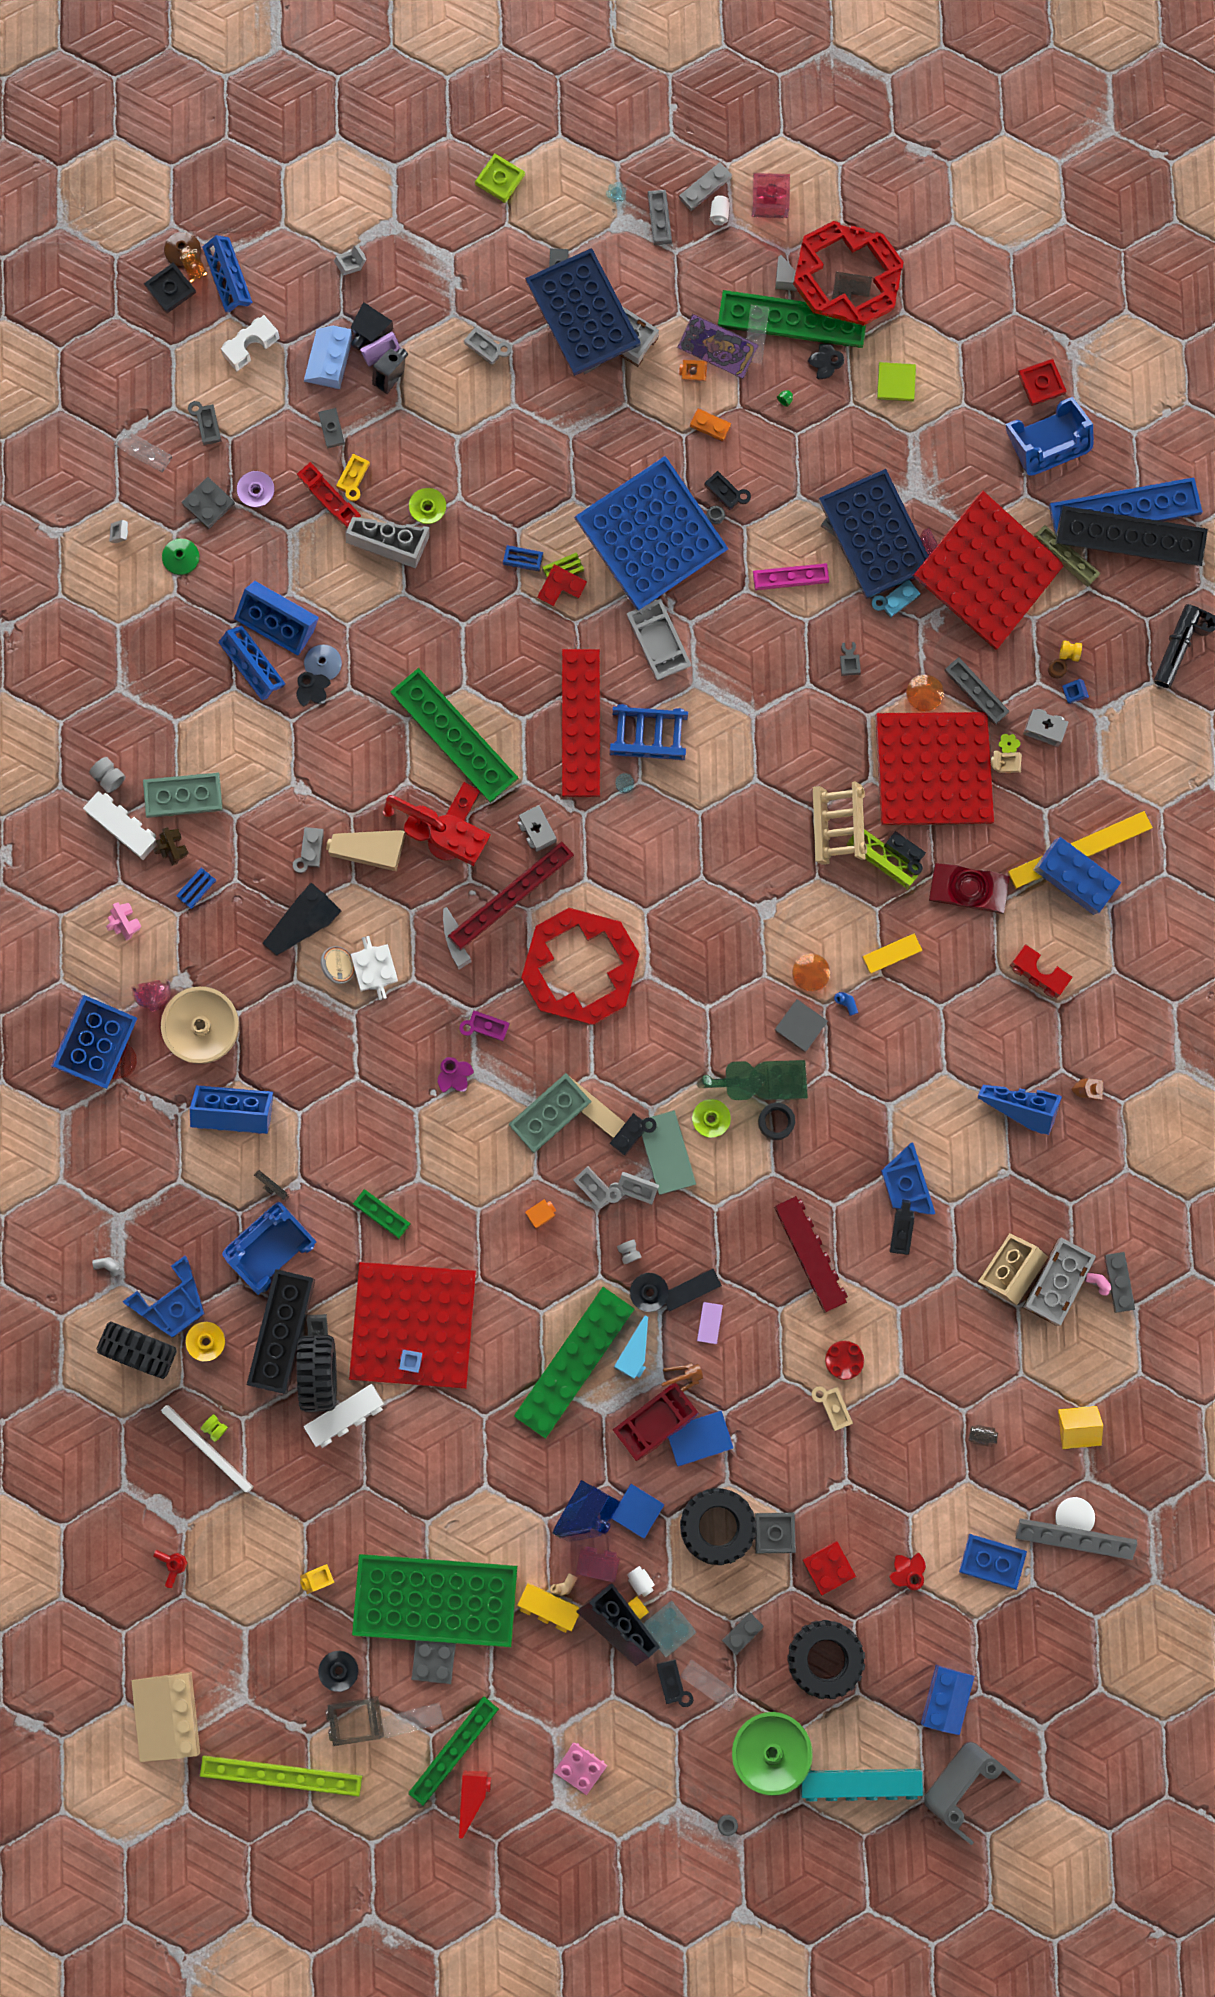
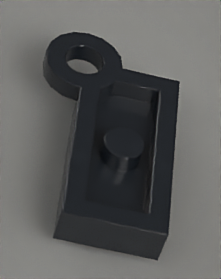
M716 471L704 483V486L729 510H732L738 502L740 504H747L751 499V493L747 489L738 491L719 471ZM746 494L747 498L743 500L740 498V495Z
M895 831L884 847L908 864L907 870L910 874L919 875L923 869L920 860L926 852ZM912 866H916L918 870H914Z
M633 1113L610 1144L626 1156L644 1132L652 1133L656 1130L657 1123L653 1118L648 1117L642 1120ZM649 1121L652 1123V1128L650 1129L646 1128V1123Z
M676 1659L657 1663L656 1666L666 1704L678 1701L682 1707L691 1706L694 1701L693 1695L689 1691H683ZM684 1695L689 1696L687 1703L682 1702Z

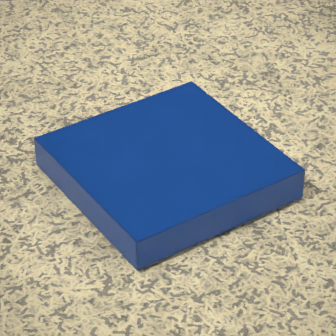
M630 1484L610 1518L640 1537L645 1538L665 1504Z

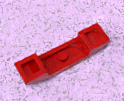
M311 462L297 473L299 479L317 500L346 528H348L352 517H361L360 513L342 498Z

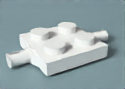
M370 936L363 937L362 941L365 949L351 954L360 991L377 990L379 1000H382V996L383 999H386L384 987L398 982L388 944L372 947Z

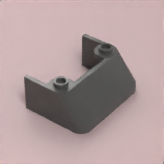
M966 1742L924 1796V1804L946 1825L972 1845L974 1842L959 1829L964 1821V1814L956 1804L980 1773L988 1779H995L1004 1771L1017 1783H1020L1021 1780L974 1742Z

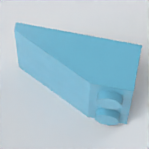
M647 1316L643 1317L614 1366L615 1369L633 1380L636 1376L640 1378L646 1368L643 1364L646 1353Z

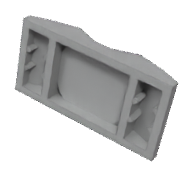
M661 599L646 605L639 611L635 609L626 614L634 635L657 681L692 666Z

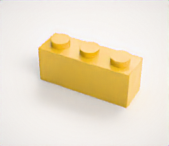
M527 1583L517 1606L521 1607V1612L530 1615L532 1612L538 1615V1620L546 1624L551 1621L557 1624L555 1628L565 1633L567 1630L572 1631L579 1616L576 1611L580 1607L560 1597L553 1596L551 1593L530 1583Z

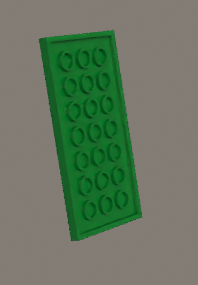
M359 1554L352 1636L511 1647L518 1566Z

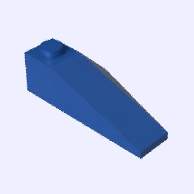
M983 1085L978 1094V1099L1026 1128L1040 1134L1049 1135L1054 1125L1062 1096L1037 1090L1036 1093H1029L1025 1089L1020 1088L1019 1091H1009L1006 1087Z

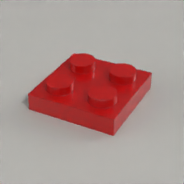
M1053 359L1018 371L1031 406L1059 397L1067 392Z
M838 1541L802 1559L821 1596L856 1577Z

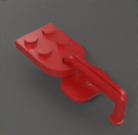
M388 795L383 810L385 817L394 815L393 807L410 815L404 824L406 835L417 841L430 839L438 849L474 867L491 834L453 815L438 817L435 811L426 806H414L394 795Z

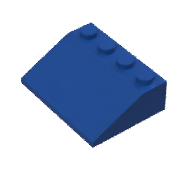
M82 995L51 1067L107 1089L137 1021V1017Z

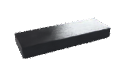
M714 1269L670 1289L667 1302L665 1303L669 1312L721 1287L722 1285Z

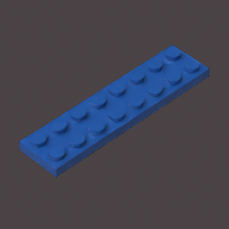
M1194 477L1049 504L1056 535L1061 506L1156 521L1201 515L1203 512Z

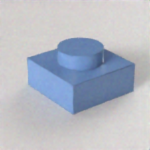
M403 1350L399 1369L419 1373L423 1353Z

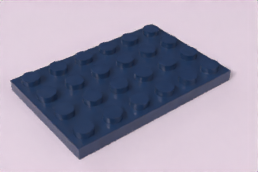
M592 248L525 278V282L574 376L641 346V342Z
M887 469L818 499L866 599L913 579L914 573L927 559L928 554Z

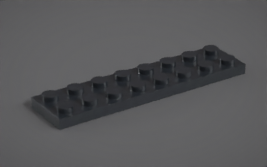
M1061 506L1055 544L1202 566L1208 529Z

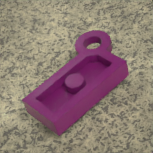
M473 1010L470 1021H463L459 1029L464 1036H470L473 1032H477L503 1042L510 1023ZM469 1025L471 1029L466 1032L463 1030V1027Z

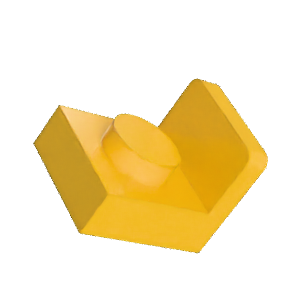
M327 1564L300 1575L301 1587L307 1594L334 1583Z

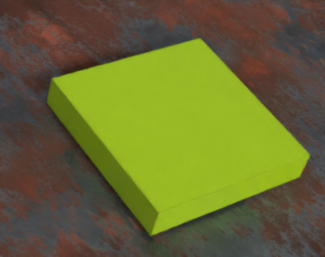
M494 153L475 180V185L506 203L525 176V171Z
M879 362L877 399L914 402L916 364Z

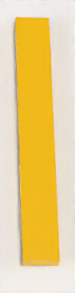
M1145 811L1077 840L1071 843V845L1087 857H1090L1144 833L1153 827ZM1042 856L1007 872L1015 889L1042 878L1041 875L1033 870Z

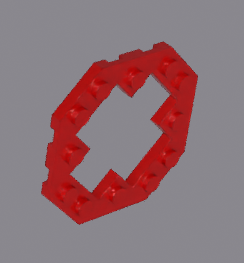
M832 221L803 237L793 285L813 313L864 326L894 310L904 262L884 234L879 232L874 234L866 232L863 228L847 227L840 225V222ZM841 239L852 253L868 246L886 271L874 277L873 280L881 294L857 307H854L845 293L829 301L811 276V274L823 269L824 266L816 252Z
M567 908L535 926L521 979L541 1012L594 1025L626 1007L640 954L621 921ZM576 926L580 927L587 941L605 933L622 962L620 966L607 972V976L616 990L584 1008L574 992L556 1000L539 971V968L555 960L546 943Z

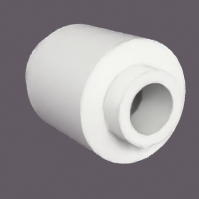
M716 196L712 201L710 220L715 225H723L728 222L730 203L728 202L729 199L725 196Z
M639 1566L627 1574L628 1581L638 1596L642 1594L645 1597L654 1591L652 1587L655 1584L645 1569L642 1570Z

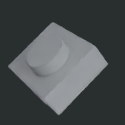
M358 245L354 246L351 252L336 256L334 259L342 275L360 271L366 261L365 254Z

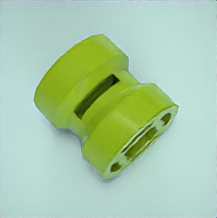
M213 1414L200 1429L204 1433H208L210 1438L216 1442L226 1432L228 1427L225 1424H221Z

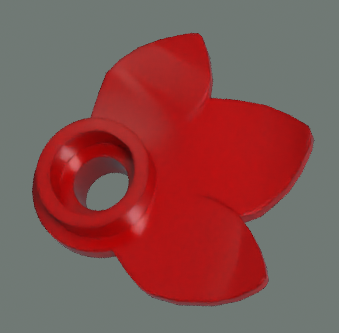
M916 1553L911 1560L905 1556L896 1555L894 1559L896 1571L889 1575L891 1581L899 1587L907 1586L911 1590L920 1589L924 1584L923 1573L926 1569L922 1555ZM913 1576L917 1577V1583L912 1584L910 1581Z

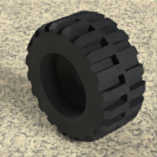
M111 1321L106 1324L96 1348L97 1353L161 1379L168 1375L177 1353L176 1347Z
M330 1335L302 1336L299 1338L297 1346V1392L300 1410L304 1412L332 1411L336 1407L337 1362L334 1338Z
M723 1488L707 1489L696 1494L684 1508L680 1520L681 1537L686 1548L700 1561L711 1565L731 1564L736 1562L737 1559L742 1558L752 1546L757 1527L755 1515L749 1503L739 1494ZM716 1507L730 1511L737 1524L736 1533L732 1540L719 1546L706 1542L699 1529L703 1514L709 1509Z
M814 1621L809 1625L803 1626L802 1630L794 1635V1639L789 1645V1654H787L788 1668L794 1681L807 1694L819 1699L827 1698L831 1700L847 1695V1692L852 1691L856 1687V1683L860 1682L862 1671L865 1670V1652H863L860 1640L848 1627L836 1621ZM823 1640L837 1643L842 1648L845 1656V1663L841 1672L829 1679L817 1677L808 1666V1653L814 1644Z

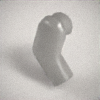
M110 1257L93 1260L94 1270L106 1268L110 1271L111 1276H117L121 1272L119 1263Z

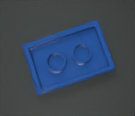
M722 1410L691 1420L681 1430L668 1438L677 1467L734 1448Z
M969 1534L959 1572L1017 1590L1027 1551Z

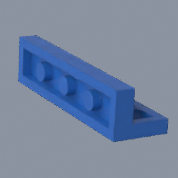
M214 236L202 248L225 312H231L238 305L249 306L253 302L230 238ZM213 245L215 248L214 256H212L210 251ZM218 261L221 264L220 272L217 271ZM224 278H226L227 281L225 289L222 285ZM229 294H231L233 298V302L231 304H229L228 302Z
M243 626L225 632L218 643L261 700L267 699L273 691L285 686V682ZM240 633L244 640L239 639L236 634ZM247 648L251 649L255 655L249 653ZM258 663L263 664L264 667L266 668V670L263 669V668H260V666L258 665ZM269 677L274 679L277 684L273 685Z

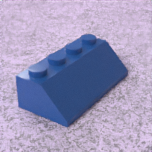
M254 581L244 589L234 619L298 656L313 634L319 617Z
M196 1085L190 1106V1127L268 1134L273 1092Z

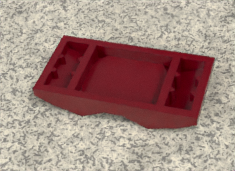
M935 863L929 901L1004 914L1010 876L992 871L969 869L959 865Z
M675 1382L612 1430L635 1461H638L655 1450L671 1435L686 1426L699 1412Z

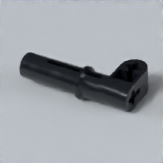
M1186 604L1184 606L1174 633L1169 636V645L1153 682L1163 688H1171L1185 652L1191 646L1190 640L1193 633L1207 636L1215 631V615L1193 605ZM1201 617V625L1198 626L1197 623L1199 621V618Z

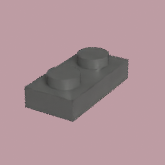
M749 1612L722 1641L737 1655L764 1626Z

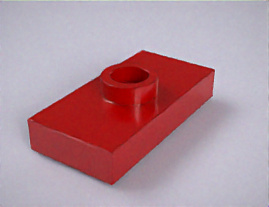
M463 782L446 815H453L465 821L480 791L470 784Z

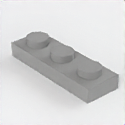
M719 162L681 193L679 199L692 211L732 178V174Z

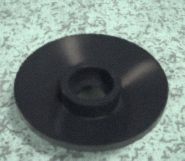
M655 1273L639 1275L630 1287V1298L633 1304L645 1312L659 1310L665 1305L669 1296L666 1281ZM652 1289L654 1294L650 1297L647 1296V1291Z
M345 1651L330 1652L320 1662L318 1669L319 1679L331 1691H345L353 1686L357 1680L358 1664L355 1658ZM336 1667L343 1669L342 1674L335 1672Z

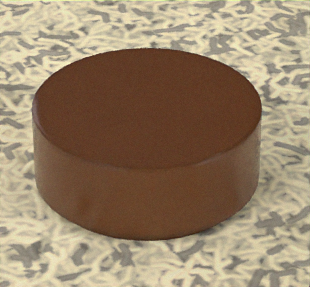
M1062 659L1052 660L1048 666L1049 675L1056 679L1062 678L1068 669L1066 662Z

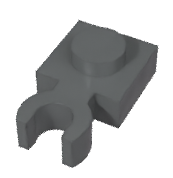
M852 642V649L850 650L845 648V643H842L841 651L845 655L840 656L841 676L860 675L861 673L859 655H854L856 649L855 642Z

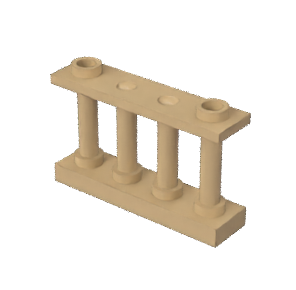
M856 781L852 782V790L828 793L826 789L820 786L813 787L815 861L822 865L830 864L829 858L831 856L855 853V857L865 860V854L867 853V846L864 842L863 817L865 791L862 785ZM853 799V808L828 811L827 803L829 800ZM853 816L854 827L829 830L828 821L830 819ZM854 835V846L830 849L829 840L831 837Z

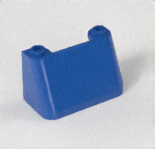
M1073 397L1065 399L1058 404L1056 415L1026 427H1024L1023 422L1020 420L1006 424L1007 435L1026 473L1031 476L1085 455L1091 451L1094 445L1093 423Z
M277 1202L224 1249L222 1255L227 1263L259 1295L270 1288V1277L274 1274L275 1269L279 1270L298 1252H310L317 1242L281 1202Z

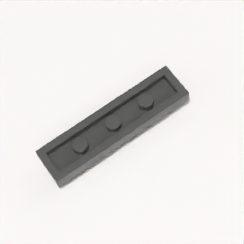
M959 657L945 668L946 674L988 716V719L994 725L1009 714L1010 711Z

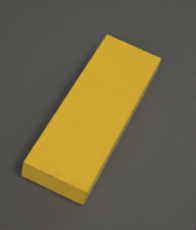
M914 933L866 954L862 958L869 973L872 974L922 952V948Z

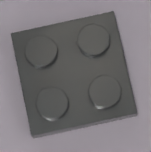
M209 477L200 483L181 502L208 529L235 504Z
M416 1640L411 1680L451 1684L456 1643Z

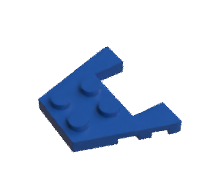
M183 1256L171 1265L182 1283L149 1307L138 1291L123 1301L125 1305L172 1338L205 1314L186 1256Z

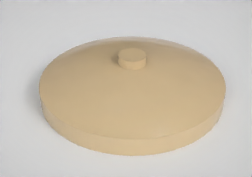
M192 987L181 991L169 1001L162 1015L161 1032L165 1044L178 1058L193 1064H206L220 1059L233 1047L239 1032V1018L232 1002L221 992L209 987Z

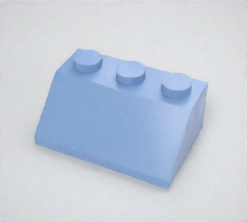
M328 326L316 330L304 382L340 389L353 340L351 329Z

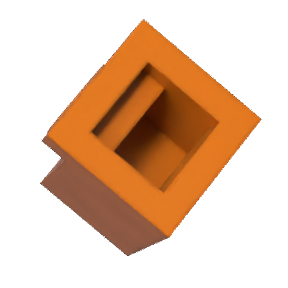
M683 360V364H680L679 375L682 376L683 380L706 381L708 362ZM695 367L697 372L691 374V369Z

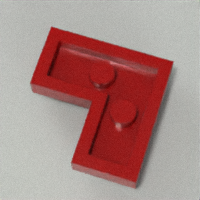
M553 564L537 598L551 606L555 605L562 590L579 598L587 581Z

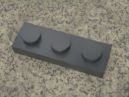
M1125 1252L1104 1255L1115 1313L1135 1310Z

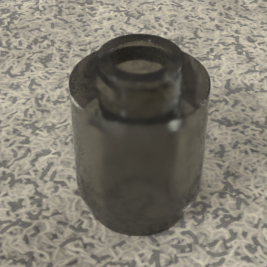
M982 1425L970 1427L969 1441L973 1442V1444L987 1447L997 1444L998 1432H995V1428Z

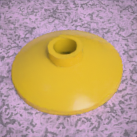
M201 1322L194 1325L186 1336V1348L189 1354L199 1361L214 1360L222 1353L225 1347L223 1331L219 1326L211 1322ZM205 1338H208L210 1340V1343L207 1346L203 1344V1340Z

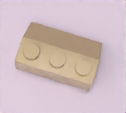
M1009 1233L978 1282L1001 1298L1017 1306L1048 1259V1256L1037 1246Z

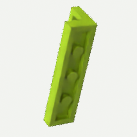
M864 829V835L868 840L865 859L908 890L918 875H913L911 878L904 873L902 869L907 868L908 864L886 849L883 842ZM854 835L848 841L847 846H854ZM872 846H880L883 849V855L874 851ZM895 857L898 859L899 866L896 867L887 858ZM912 866L914 870H918L916 866Z

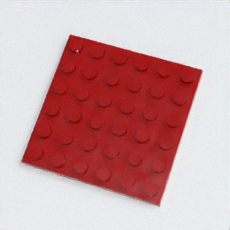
M981 491L914 573L913 577L996 650L1064 565L987 493Z
M984 712L875 714L881 825L994 823L988 716Z
M359 1262L349 1380L467 1389L476 1271ZM403 1350L423 1353L419 1373L399 1369Z

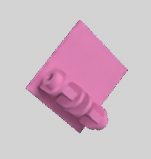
M572 1743L568 1752L554 1770V1773L587 1795L607 1765L603 1760L600 1761L594 1757L593 1753L590 1754L589 1750L586 1751L580 1747L579 1743Z

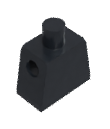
M363 302L351 325L352 335L355 337L351 345L356 350H360L364 344L369 345L393 330L392 320Z
M399 348L397 352L389 349L373 366L372 385L386 394L390 392L405 370V359L408 356L405 349Z

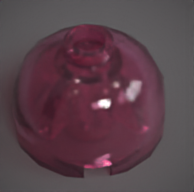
M165 979V983H161L160 980L138 984V989L135 986L131 987L135 1002L143 1008H149L150 1011L160 1010L161 1005L166 1004L171 996V985L168 979Z

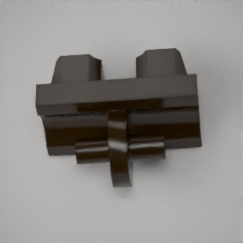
M166 827L162 829L163 832L159 835L161 839L156 841L158 847L154 849V853L161 854L163 859L168 857L173 866L178 864L179 860L187 857L188 851L185 845L176 847L174 843L181 840L179 829L169 830Z

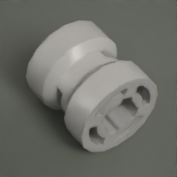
M634 1239L617 1246L618 1251L622 1253L624 1265L642 1258L640 1252L636 1249L637 1244Z

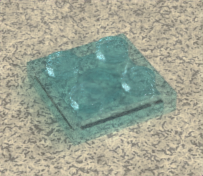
M672 1600L643 1623L660 1646L659 1650L665 1657L669 1656L697 1633Z

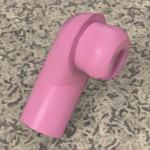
M1087 1273L1085 1282L1097 1284L1099 1293L1104 1296L1108 1295L1111 1290V1284L1103 1275Z

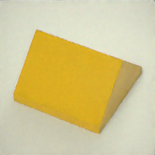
M1097 1406L1058 1410L1062 1449L1102 1446L1103 1423Z

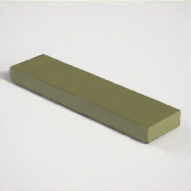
M1046 525L1034 535L1039 542L1062 562L1069 572L1087 587L1101 574L1070 546L1055 544L1056 534Z

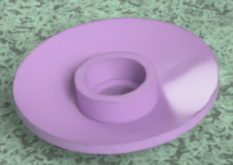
M248 472L239 480L237 494L245 505L261 507L272 499L274 484L272 479L263 472ZM255 489L260 490L258 494L253 493Z

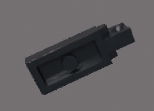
M902 1199L901 1210L896 1209L889 1249L890 1253L905 1255L910 1253L914 1225V1211H910V1200Z

